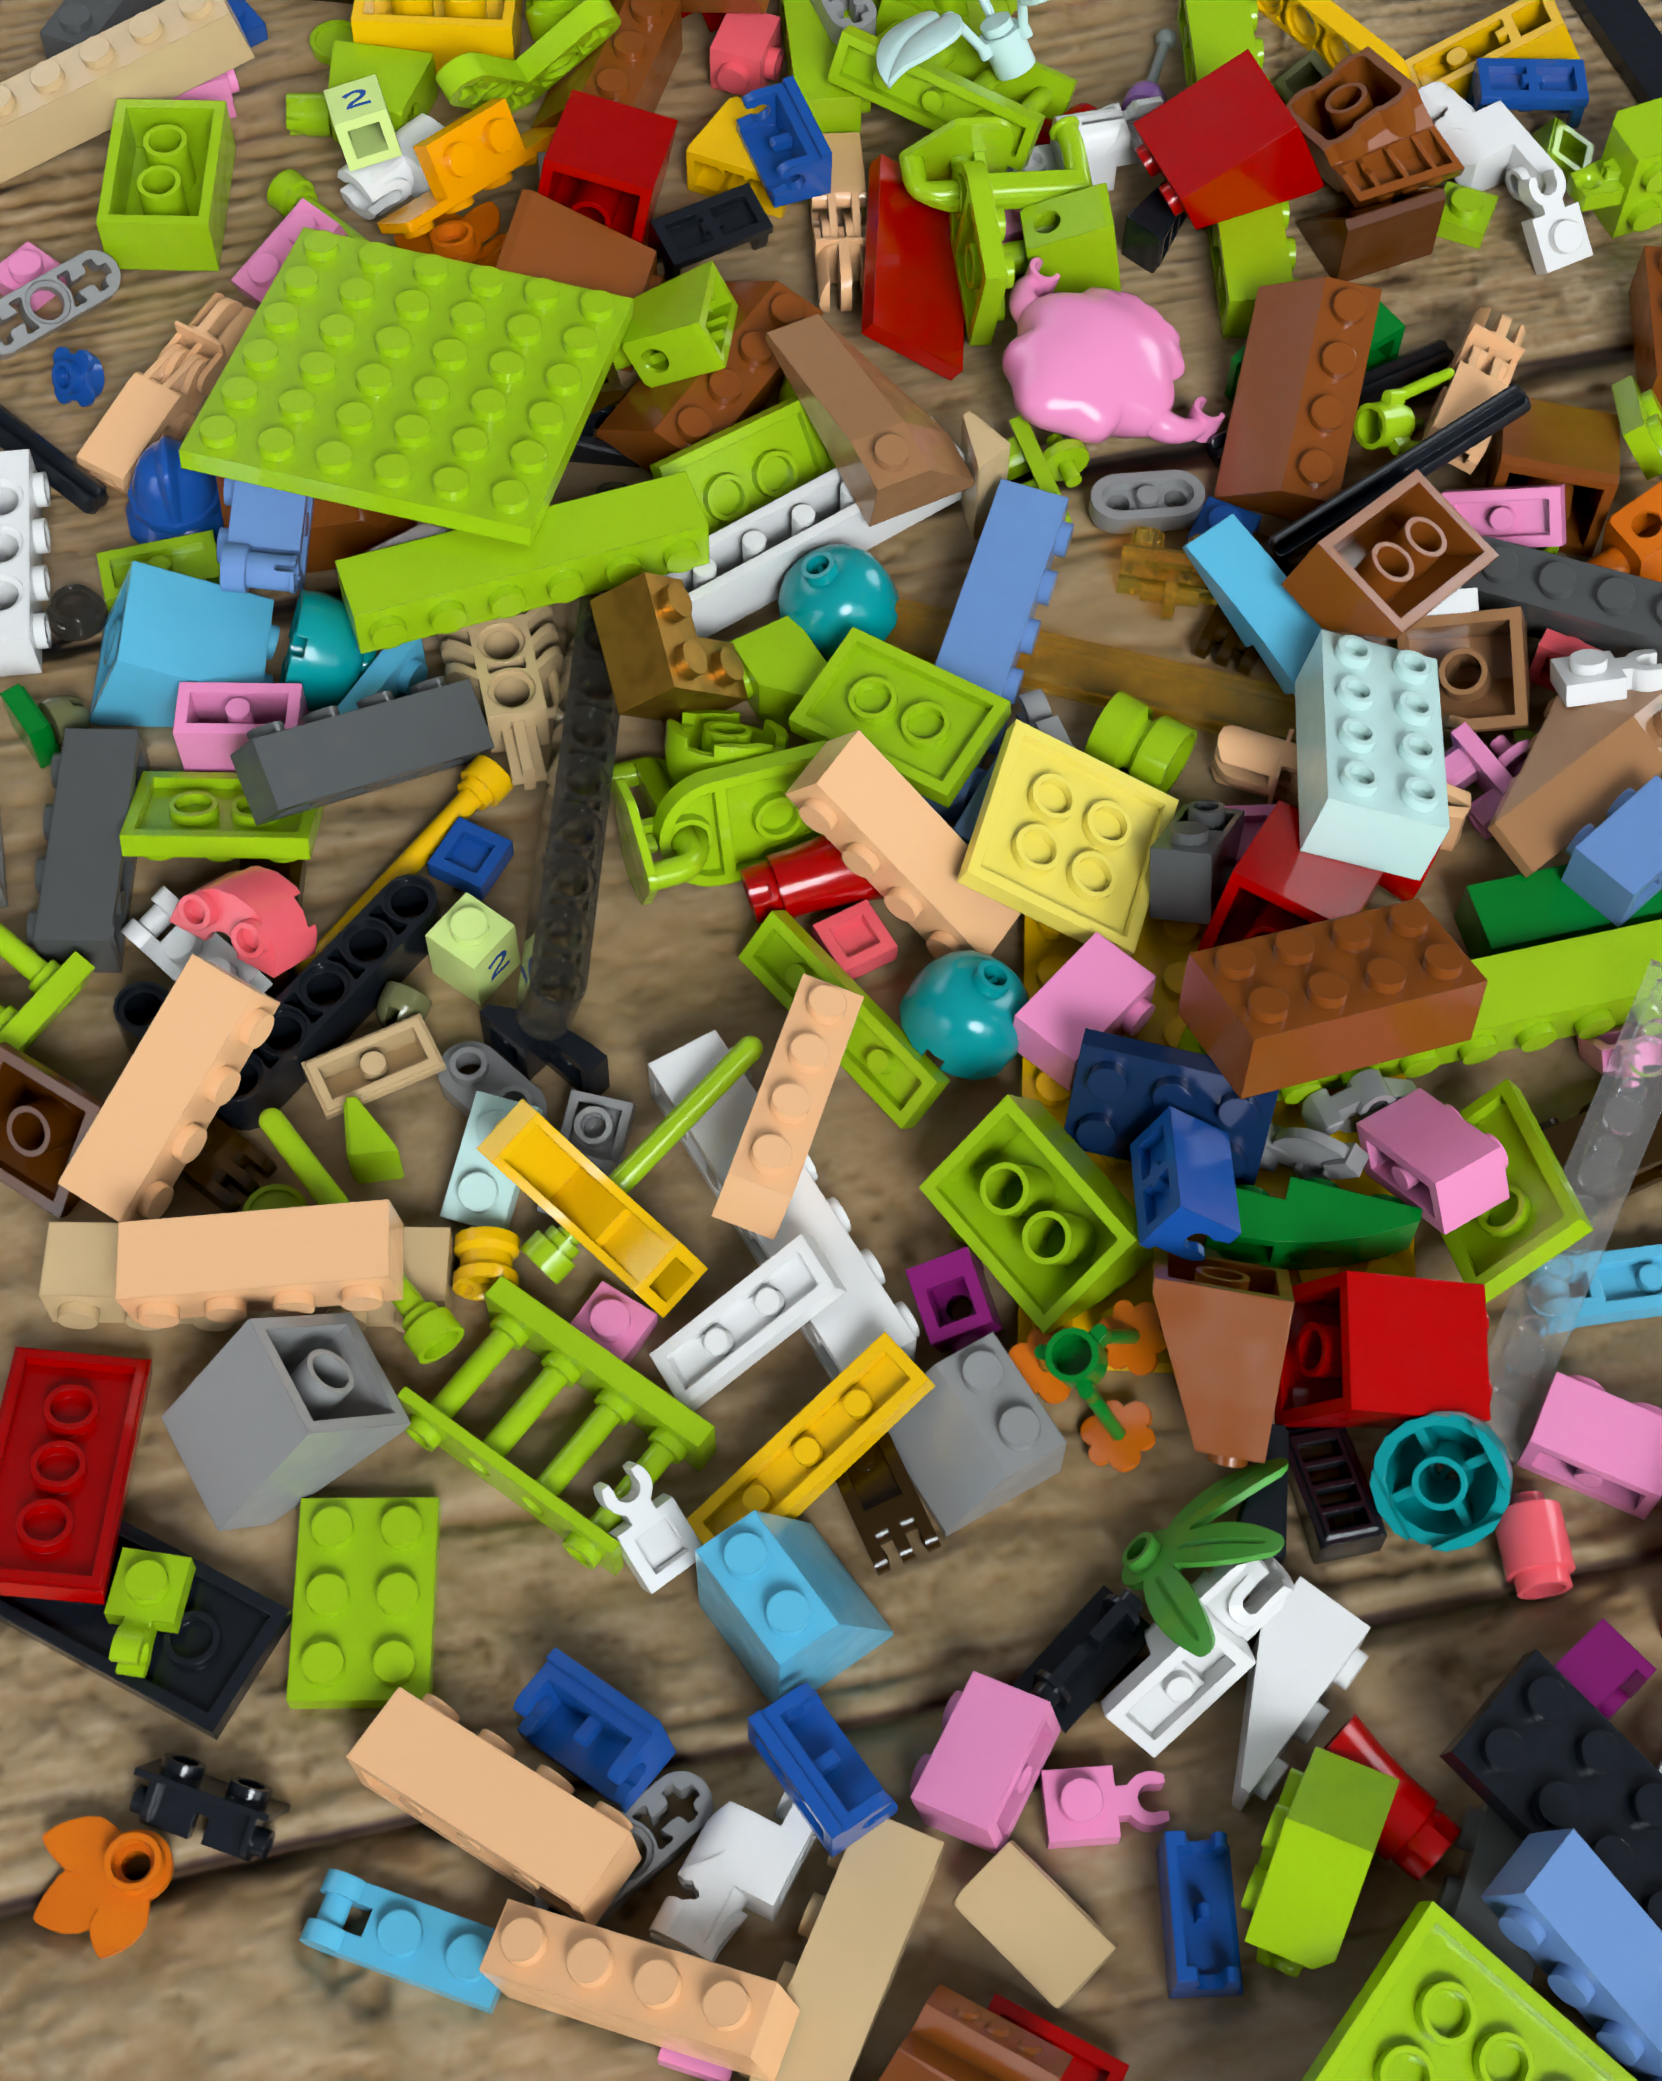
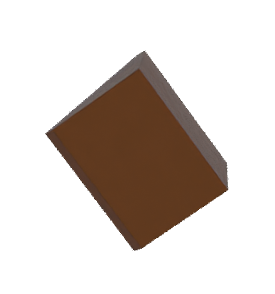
M1444 188L1418 189L1408 195L1401 194L1383 203L1376 202L1357 209L1351 203L1299 220V229L1331 278L1351 281L1432 254L1446 202Z
M5 1041L0 1043V1182L60 1219L67 1216L81 1198L59 1185L58 1181L105 1102Z

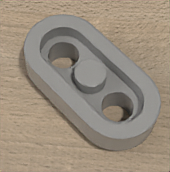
M1183 470L1110 474L1102 477L1093 485L1090 494L1089 516L1098 528L1113 534L1186 529L1194 525L1203 508L1205 488L1196 476Z
M466 1041L452 1046L442 1055L446 1065V1070L438 1073L442 1094L448 1102L467 1118H469L476 1091L517 1102L524 1099L529 1105L542 1109V1116L549 1121L546 1099L541 1090L490 1046L481 1042ZM475 1064L480 1067L476 1073L470 1075L459 1072L466 1065Z

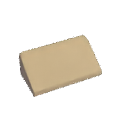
M968 411L963 415L960 450L965 454L964 462L975 479L973 487L962 491L960 501L971 537L977 539L982 534L1000 480H1007L1011 444L977 415Z
M420 1013L301 1063L305 1080L326 1120L344 1113L343 1102H346V1097L356 1096L364 1105L446 1070V1065Z
M1013 1840L1009 1841L952 1900L953 1905L1055 2008H1060L1073 1999L1119 1946Z

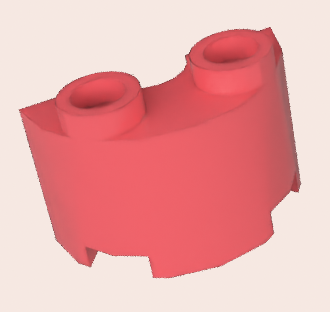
M250 866L241 871L229 872L185 895L177 903L169 919V922L204 941L212 938L217 931L227 934L231 938L238 959L273 978L316 953V925L308 927L304 911L294 898L300 894V891L278 872L260 866Z

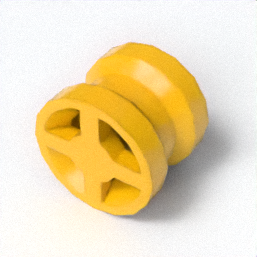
M492 1226L470 1227L457 1233L454 1238V1254L460 1260V1267L453 1272L452 1290L455 1294L465 1299L486 1302L485 1293L501 1275L519 1287V1275L513 1269V1260L519 1257L520 1238L518 1235L508 1229Z

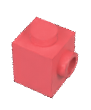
M726 13L710 46L711 88L745 96L753 90L767 87L770 80L777 81L784 60V50L781 48L780 16L768 13Z

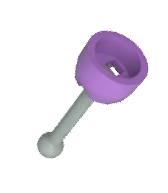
M1164 28L1157 33L1156 43L1158 49L1147 81L1137 82L1128 90L1122 104V111L1126 110L1133 100L1161 96L1164 103L1166 102V95L1157 83L1167 52L1174 47L1177 41L1176 34L1172 29Z

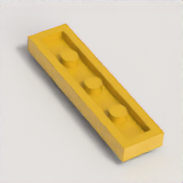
M884 1332L687 1518L688 1523L704 1545L754 1510L796 1519L936 1385L894 1340Z

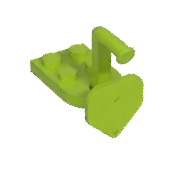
M1076 116L1061 118L1055 122L1049 131L1050 138L1058 142L1064 170L1006 172L1014 143V132L1010 122L1000 117L954 119L904 149L899 154L901 175L906 191L918 202L949 212L952 253L969 346L991 345L997 322H1003L1005 319V290L1013 288L1015 268L1013 256L1011 253L1004 254L1002 245L1006 233L1004 210L1023 209L1029 205L1093 186L1086 148L1079 130L1080 121Z
M822 740L701 770L684 778L675 786L668 772L665 760L645 756L592 769L577 775L565 774L562 778V787L568 801L576 808L583 807L587 799L613 792L625 867L632 887L643 906L653 902L658 890L685 882L697 886L713 887L742 881L740 870L758 864L760 861H766V855L794 847L822 835L812 830L803 822L799 815V809L790 801L785 793L827 741ZM638 786L653 817L640 818L636 801L629 788ZM659 851L663 860L653 862L651 854Z

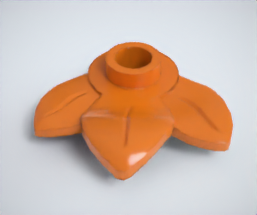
M488 201L476 206L464 217L456 213L440 215L433 220L435 227L419 237L405 239L403 234H393L398 248L426 254H437L444 258L473 264L483 252L482 244L499 231L501 217L498 207L494 202Z
M84 1816L68 1820L44 1833L42 1839L45 1847L65 1871L57 1876L45 1892L34 1912V1921L50 1931L61 1934H80L90 1930L93 1949L100 1959L116 1955L132 1946L147 1927L151 1901L164 1892L172 1879L174 1856L167 1842L157 1833L146 1829H133L122 1833L114 1824L100 1816ZM138 1857L149 1858L150 1869L143 1878L139 1880L127 1878L126 1870L132 1860Z

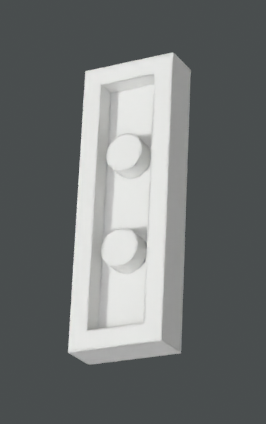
M801 1233L649 1355L675 1399L692 1411H695L847 1290L814 1238Z

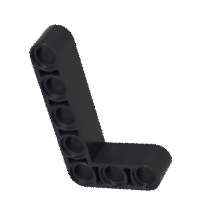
M406 874L390 881L276 997L275 1000L279 1001L280 1005L273 1015V1029L266 1041L260 1047L253 1049L240 1071L241 1081L239 1087L245 1085L255 1087L247 1094L234 1095L229 1102L220 1106L215 1114L218 1118L237 1130L250 1131L260 1128L258 1120L262 1111L267 1108H277L280 1110L306 1083L301 1063L340 1047L377 1008L378 998L386 982L394 981L401 983L429 954L425 935L442 916L435 886L428 879L419 875ZM413 911L423 912L419 916L412 918L402 917L406 913ZM381 954L379 958L372 961L360 960L366 955ZM152 981L131 983L123 988L114 1000L113 1012L126 1047L132 1055L151 1025L140 1026L138 1023L146 1018L155 1017L170 992ZM325 998H340L333 1004L318 1005ZM286 1041L298 1042L292 1048L286 1050L275 1049L276 1046Z

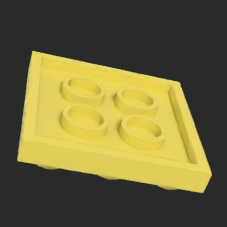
M1016 719L1006 730L957 882L1084 944L1098 932L1124 953L1131 956L1135 953L1150 901V847L1174 818L1179 800Z

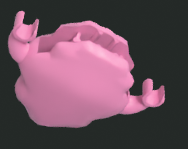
M1039 257L1033 258L1024 276L1014 284L1010 292L1009 309L1012 318L1017 324V337L1006 347L1002 359L1003 372L1012 388L1014 406L1023 420L1040 429L1085 443L1099 444L1109 437L1125 439L1149 437L1165 444H1181L1193 440L1199 443H1207L1208 439L1216 434L1225 418L1223 412L1216 417L1204 414L1202 410L1207 399L1203 396L1198 397L1194 401L1186 418L1171 411L1175 397L1173 381L1180 378L1185 371L1179 344L1180 334L1175 328L1166 322L1156 309L1128 292L1091 287L1083 293H1053L1061 275L1059 273L1052 277L1041 275L1039 271L1043 260Z

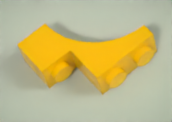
M521 1099L506 1117L497 1123L493 1131L476 1148L662 1318L672 1310L708 1270L677 1238L618 1187L524 1099Z

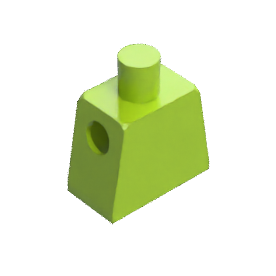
M334 40L328 89L376 74L395 131L422 113L425 115L429 114L439 94L436 82L434 53ZM328 109L333 140L340 144Z
M1107 183L1097 184L1029 205L1022 209L1020 217L1024 239L1002 243L1004 254L1011 253L1013 256L1015 275L1025 274L1030 261L1033 258L1039 257L1043 260L1039 271L1041 275L1046 277H1052L1056 273L1061 275L1053 293H1083L1091 287L1108 288L1121 292L1115 228Z
M713 261L704 263L633 299V318L613 360L616 371L633 365L644 385L653 388L726 368L738 304Z

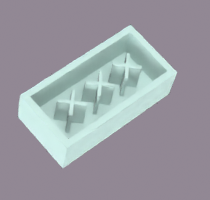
M1321 629L1295 681L1300 851L1420 881L1450 830L1437 659L1424 656L1413 650H1400L1369 642L1355 635H1342Z

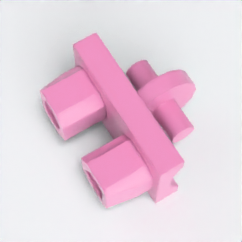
M1464 722L1451 731L1452 747L1444 752L1446 782L1463 790L1473 782H1476L1485 794L1471 803V809L1467 818L1482 838L1486 840L1493 836L1487 828L1511 779L1519 774L1528 756L1525 750L1530 740L1526 739L1512 745L1504 735L1497 736L1489 745L1499 757L1497 759L1471 727Z

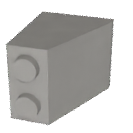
M352 1312L248 1319L161 1417L218 1531L272 1524L301 1503V1498H309L401 1434L411 1424Z

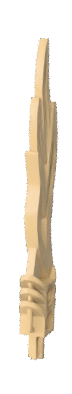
M552 605L521 612L511 618H498L467 626L453 633L437 634L440 640L441 657L445 664L444 672L447 683L451 684L470 679L495 746L490 750L491 754L505 752L512 785L523 784L524 790L536 789V782L547 780L548 775L541 745L550 744L548 720L559 717L565 710V700L559 679L563 670L564 656L560 645H558L559 635L557 627L552 622ZM551 694L553 706L547 708L546 700Z

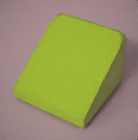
M1557 117L1551 119L1531 135L1563 171L1566 185L1570 173L1591 164L1594 144Z
M356 1096L346 1097V1102H343L346 1150L354 1180H357L358 1184L404 1178V1170L396 1145Z

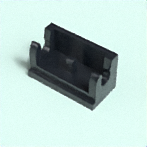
M748 182L650 220L647 246L656 250L657 264L663 262L665 270L663 276H665L667 282L679 276L680 269L748 242H751V247L754 251L766 247L769 234L773 232V225Z

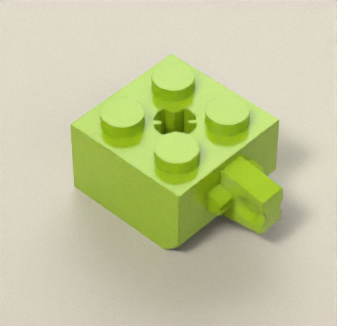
M1662 97L1617 111L1602 158L1570 173L1566 186L1568 195L1573 198L1574 202L1579 203L1581 212L1592 210L1612 239L1635 231L1643 232L1654 225L1662 223Z
M1315 1747L1305 1772L1291 1768L1279 1803H1276L1261 1844L1264 1848L1258 1865L1256 1864L1241 1903V1908L1254 1913L1244 1941L1258 1947L1257 1962L1268 1968H1276L1285 1975L1298 1978L1304 1966L1313 1970L1336 1962L1395 1796L1399 1779L1319 1747Z

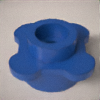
M58 347L53 354L54 366L52 369V382L57 400L62 404H69L73 400L78 401L82 407L91 406L104 387L105 377L101 362L86 349L71 353L67 347Z

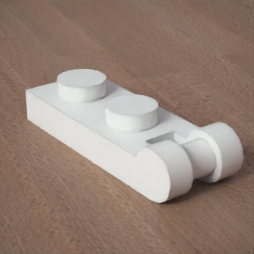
M164 885L151 897L155 904L138 921L132 917L120 930L175 982L191 955L194 954L222 967L264 993L273 984L258 969L238 959L235 949L216 932L212 938L204 941L188 931L175 926L161 942L156 938L171 924L169 919L177 903L180 901Z

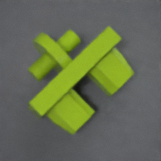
M1021 415L1009 420L1015 435L1006 439L1011 444L1008 481L1031 472L1034 479L1022 485L1061 495L1055 481H1064L1069 488L1076 487L1081 483L1082 477L1080 472L1089 462V452L1082 441L1077 439L1064 440L1062 435L1054 433L1047 438L1048 448L1042 453L1029 422L1023 420ZM1067 511L1065 521L1071 523L1072 520Z

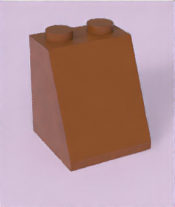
M522 189L495 267L500 270L537 278H548L555 282L592 290H603L611 294L633 299L666 282L665 276L658 275L656 250L535 191ZM631 365L621 369V371L633 372L634 367Z
M1529 398L1531 403L1530 411L1493 434L1485 488L1565 483L1567 543L1559 546L1558 552L1591 558L1619 485L1620 422L1618 415L1590 408H1580Z
M1154 1247L1152 1256V1293L1195 1451L1207 1453L1206 1458L1209 1461L1226 1467L1243 1468L1247 1466L1248 1461L1265 1464L1295 1303L1289 1270L1205 1256V1259L1202 1261H1190Z

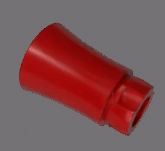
M823 834L794 847L766 855V861H760L758 864L740 870L742 884L756 923H763L772 910H786L793 918H797L824 909L862 902L866 899L868 901L884 899L866 878L856 875L844 864L842 853Z
M1355 1713L1323 1749L1400 1780L1375 1852L1385 1861L1392 1858L1402 1871L1415 1881H1418L1443 1856L1461 1832V1828L1448 1814L1435 1807L1438 1800L1415 1781L1382 1747Z

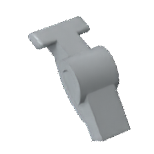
M1366 1069L1354 1075L1348 1081L1345 1090L1330 1096L1326 1088L1309 1094L1302 1104L1301 1116L1309 1129L1323 1132L1327 1135H1331L1338 1130L1346 1133L1357 1132V1122L1408 1095L1417 1088L1412 1080L1383 1077L1379 1070Z
M1271 1122L1260 1168L1275 1172L1279 1163L1293 1168L1296 1176L1303 1180L1307 1178H1323L1331 1181L1360 1177L1369 1155L1356 1142L1343 1143L1323 1132L1300 1127L1285 1129Z

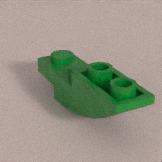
M1290 1177L1283 1199L1272 1197L1265 1190L1256 1186L1236 1185L1241 1234L1230 1244L1212 1240L1206 1235L1204 1246L1219 1250L1228 1260L1286 1270H1311L1348 1266L1380 1259L1409 1249L1420 1223L1423 1209L1406 1205L1401 1199L1388 1194H1372L1368 1196L1340 1189L1334 1182L1323 1178H1307L1303 1180Z

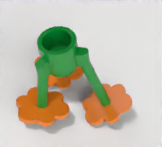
M1119 1300L1113 1307V1316L1101 1319L1089 1332L1072 1327L1062 1329L1050 1335V1333L1043 1334L1039 1328H1034L1028 1334L1027 1343L1014 1345L1008 1355L1034 1394L1038 1393L1046 1403L1052 1405L1060 1404L1069 1397L1071 1388L1078 1390L1079 1396L1087 1402L1095 1414L1088 1417L1080 1428L1082 1440L1090 1446L1088 1450L1089 1459L1096 1466H1104L1110 1463L1116 1471L1128 1472L1139 1464L1141 1451L1150 1450L1156 1442L1155 1433L1149 1428L1153 1418L1152 1412L1146 1404L1139 1401L1130 1402L1125 1406L1114 1399L1105 1402L1099 1394L1096 1384L1105 1376L1108 1364L1113 1369L1128 1367L1129 1371L1139 1376L1151 1374L1158 1366V1353L1167 1351V1345L1154 1302L1144 1301L1135 1305L1130 1300Z

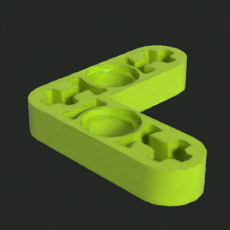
M585 0L516 60L468 52L457 56L445 64L438 71L436 82L448 102L453 106L476 109L491 99L505 98L510 112L513 114L535 102L606 41L621 25V18L609 0Z

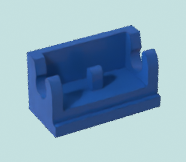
M1477 58L1466 102L1475 111L1500 100L1508 110H1519V112L1561 110V114H1569L1566 124L1572 129H1577L1580 125L1584 109L1589 102L1584 59Z
M785 77L782 83L753 90L742 97L741 100L746 109L766 105L765 109L757 114L750 113L737 119L736 131L773 207L777 208L831 193L832 152L794 77Z
M1169 1106L1130 1144L1139 1245L1147 1249L1156 1246L1186 1260L1202 1261L1205 1259L1204 1247L1198 1242L1188 1240L1189 1236L1205 1234L1212 1240L1230 1244L1241 1234L1229 1133Z
M554 1647L546 1657L547 1662L525 1686L514 1703L513 1710L525 1717L517 1731L525 1741L626 1814L674 1756L676 1750L660 1720Z
M808 1682L799 1685L762 1711L758 1710L747 1718L749 1741L831 1858L898 1812V1806L880 1785L825 1708L822 1699Z
M1164 1831L1156 1850L1168 1998L1243 1995L1230 1846L1228 1845L1227 1834L1221 1831L1213 1832L1210 1835V1839L1201 1841H1188L1185 1831Z

